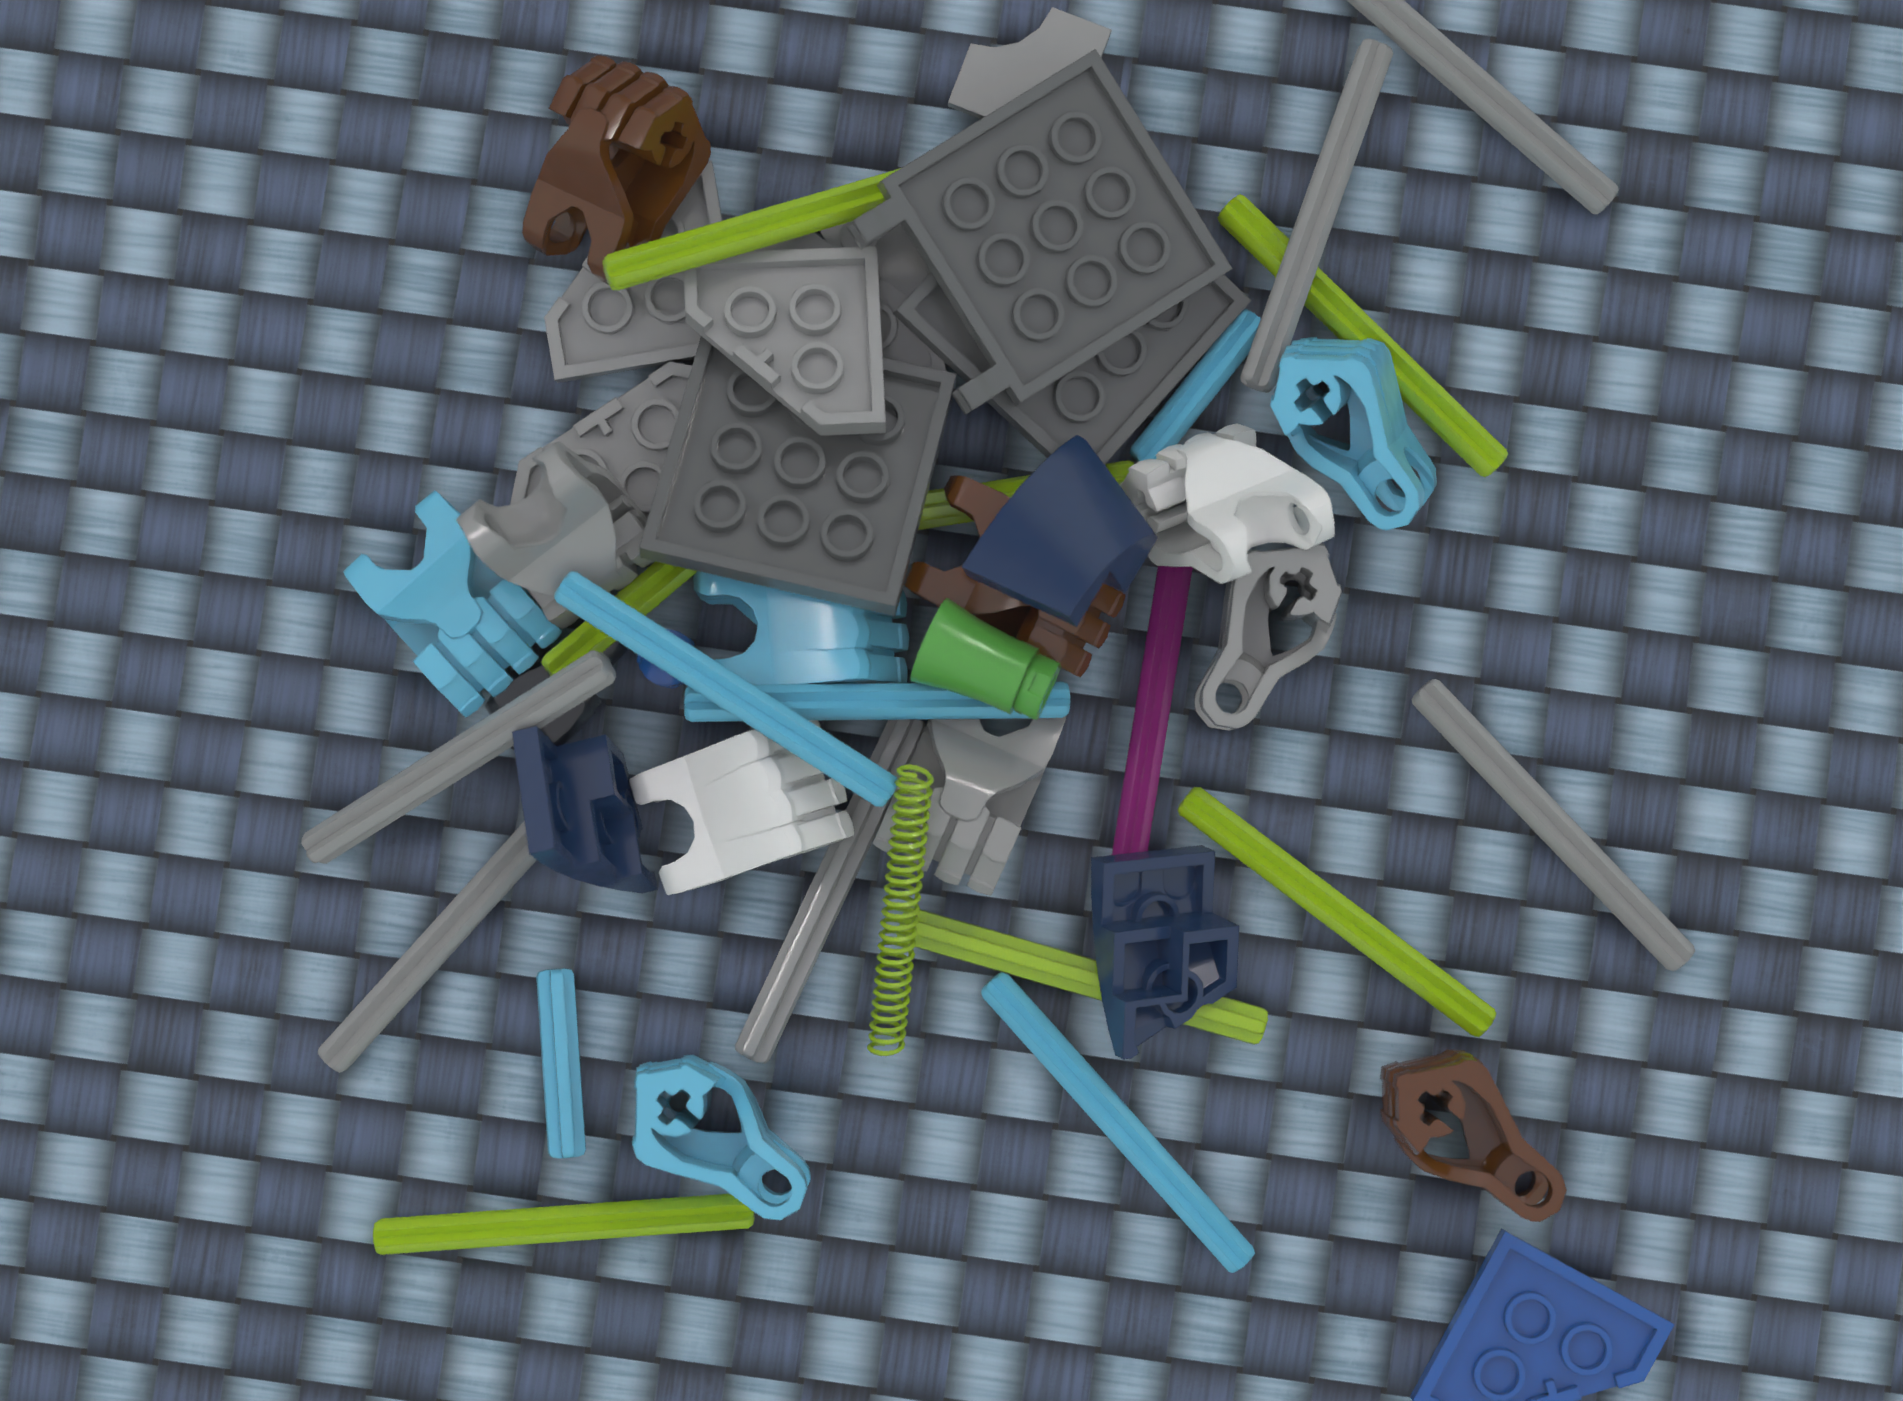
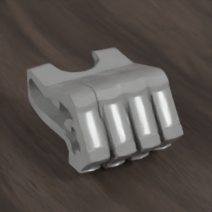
M558 441L532 458L540 466L543 473L540 484L527 498L514 505L501 507L488 504L479 499L457 517L456 521L481 561L503 579L527 588L528 592L542 608L547 620L557 627L564 629L579 618V616L558 604L554 598L556 590L568 573L571 571L577 572L611 594V590L616 589L618 591L626 587L638 576L637 565L643 568L654 561L640 557L639 547L647 518L621 484L608 470L585 461Z
M1320 543L1308 550H1303L1296 546L1263 551L1251 549L1247 553V561L1251 567L1252 574L1226 582L1218 650L1194 694L1195 711L1207 727L1230 731L1247 725L1255 718L1280 677L1308 662L1325 648L1335 625L1336 609L1342 593L1341 586L1337 584L1328 558L1329 552L1325 544ZM1289 580H1295L1299 582L1297 591L1300 593V596L1285 607L1278 620L1284 622L1302 618L1306 624L1312 627L1311 634L1306 641L1298 646L1273 656L1270 646L1268 614L1279 607L1285 597L1287 588L1284 584ZM1221 683L1234 685L1242 696V700L1233 714L1223 712L1216 702L1215 694Z
M1066 716L1063 718L1032 719L1028 727L1000 737L984 731L979 719L928 720L909 765H916L926 769L934 777V782L930 785L933 793L929 797L932 804L927 809L930 813V818L926 821L929 829L925 833L928 840L924 844L926 854L922 856L925 860V864L921 868L923 871L927 872L933 859L939 862L934 874L946 883L959 885L965 873L970 876L967 886L978 893L992 895L1020 833L1021 824L1045 768L1053 755L1066 721ZM909 770L905 771L908 773H917L916 778H919L925 782H927L928 780L927 776L922 773ZM903 782V784L907 785H919L915 783ZM926 789L919 790L920 792L926 794ZM900 794L906 797H918L910 794ZM894 795L873 842L876 847L885 852L894 848L888 842L890 838L894 837L890 832V828L896 825L892 821L891 816L898 813L892 807L895 802L899 801ZM925 801L917 802L923 806L925 805ZM899 806L906 809H916L910 806ZM920 813V814H917V815H919V816H921V817L923 818L924 813ZM898 818L905 821H914V819ZM921 824L916 827L922 829L923 826ZM903 829L897 830V831H900V832H907V833L913 832V831H910V830H903ZM921 836L916 837L915 839L921 841ZM895 841L900 844H913L905 841ZM920 848L914 849L918 853L920 852ZM915 860V861H912V862H914V863H916V864L918 865V862H919V861H918V860Z

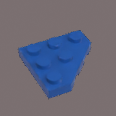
M1501 1228L1412 1391L1410 1398L1413 1401L1581 1400L1582 1396L1613 1387L1623 1388L1643 1382L1675 1324Z

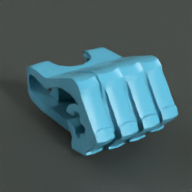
M1310 337L1293 340L1291 345L1286 346L1284 354H1282L1278 366L1280 370L1274 395L1271 396L1270 406L1285 436H1288L1296 453L1312 468L1343 487L1359 510L1374 526L1379 529L1390 530L1409 525L1437 485L1436 468L1407 424L1390 350L1383 342L1372 338L1364 340H1339ZM1323 381L1329 388L1323 391L1319 388L1318 384ZM1346 404L1348 405L1350 413V445L1319 435L1311 427V425L1324 423L1332 414L1335 415ZM1412 467L1418 472L1420 480L1413 471ZM1391 479H1394L1403 491L1397 489ZM1376 495L1388 508L1395 510V512H1389L1381 507L1376 499Z
M434 490L415 506V513L427 528L424 558L418 566L412 570H386L375 565L368 555L361 554L343 572L364 602L376 614L385 619L390 627L417 655L413 661L415 665L460 713L467 717L477 711L484 703L485 698L481 692L484 688L493 697L499 695L513 681L507 668L511 665L518 674L525 672L539 657L532 645L537 643L544 649L559 637L562 630L547 620L542 608L534 600L527 588L503 579L481 561L456 521V518L461 515L460 512Z
M698 571L693 575L694 590L701 600L708 604L734 605L757 625L755 641L743 654L727 659L715 660L749 683H907L908 669L905 658L894 657V653L908 650V628L906 624L892 623V619L906 617L907 601L904 591L901 593L896 616L704 572Z
M693 1054L683 1055L684 1057L662 1062L650 1061L636 1067L634 1089L636 1090L635 1133L632 1138V1145L636 1158L643 1164L720 1186L756 1214L766 1219L782 1220L801 1208L811 1179L809 1166L802 1156L768 1128L757 1099L744 1079L717 1063L707 1062ZM713 1087L721 1088L731 1095L738 1112L742 1132L705 1131L694 1128L711 1106ZM683 1092L689 1098L686 1104L687 1108L676 1112L670 1107L671 1095ZM775 1169L788 1178L792 1188L783 1193L774 1192L763 1183V1174Z

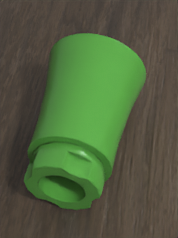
M946 598L936 612L923 639L913 665L910 681L945 689L975 699L1008 714H1012L1015 710L1019 714H1024L1038 720L1055 685L1061 665L1059 662L1039 654V648L1008 635L977 618L949 598Z

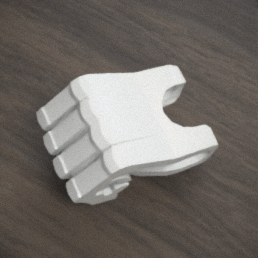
M1241 424L1225 426L1215 434L1207 432L1195 435L1187 440L1184 445L1168 446L1156 454V459H1146L1132 465L1128 469L1129 473L1120 484L1126 495L1158 537L1148 554V557L1157 566H1192L1221 584L1252 574L1251 567L1247 561V553L1254 546L1266 543H1287L1300 549L1308 550L1334 537L1335 522L1328 493L1307 475L1292 468L1265 450L1257 448L1255 429Z
M810 721L821 728L818 721ZM755 729L654 767L629 779L636 804L644 805L650 802L672 800L685 807L694 822L695 838L688 853L675 862L662 866L658 871L667 895L682 893L717 883L765 864L807 853L854 836L853 823L848 812L844 810L836 813L834 807L847 802L845 787L832 778L825 780L823 772Z

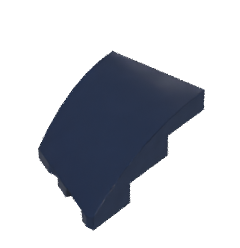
M1075 435L1042 462L1021 484L982 534L962 565V569L969 578L1077 627L1103 583L1124 593L1127 591L1158 537L1087 440L1079 435Z
M538 726L513 731L512 737L529 854L548 868L581 882L635 893H647L658 890L654 871H649L642 864L638 838L643 827L631 790L624 754L607 735L556 746Z
M1203 845L1091 857L1092 923L1100 992L1114 1053L1123 1060L1132 1059L1138 1055L1137 1046L1164 1028H1178L1191 1019L1201 1006L1213 1004L1237 988L1239 925L1213 913L1215 851Z

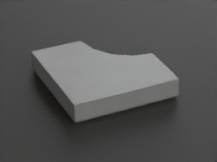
M1052 7L1041 26L1020 42L1000 47L970 44L949 98L948 107L982 119L1094 49L1097 50L1102 58L1112 29Z

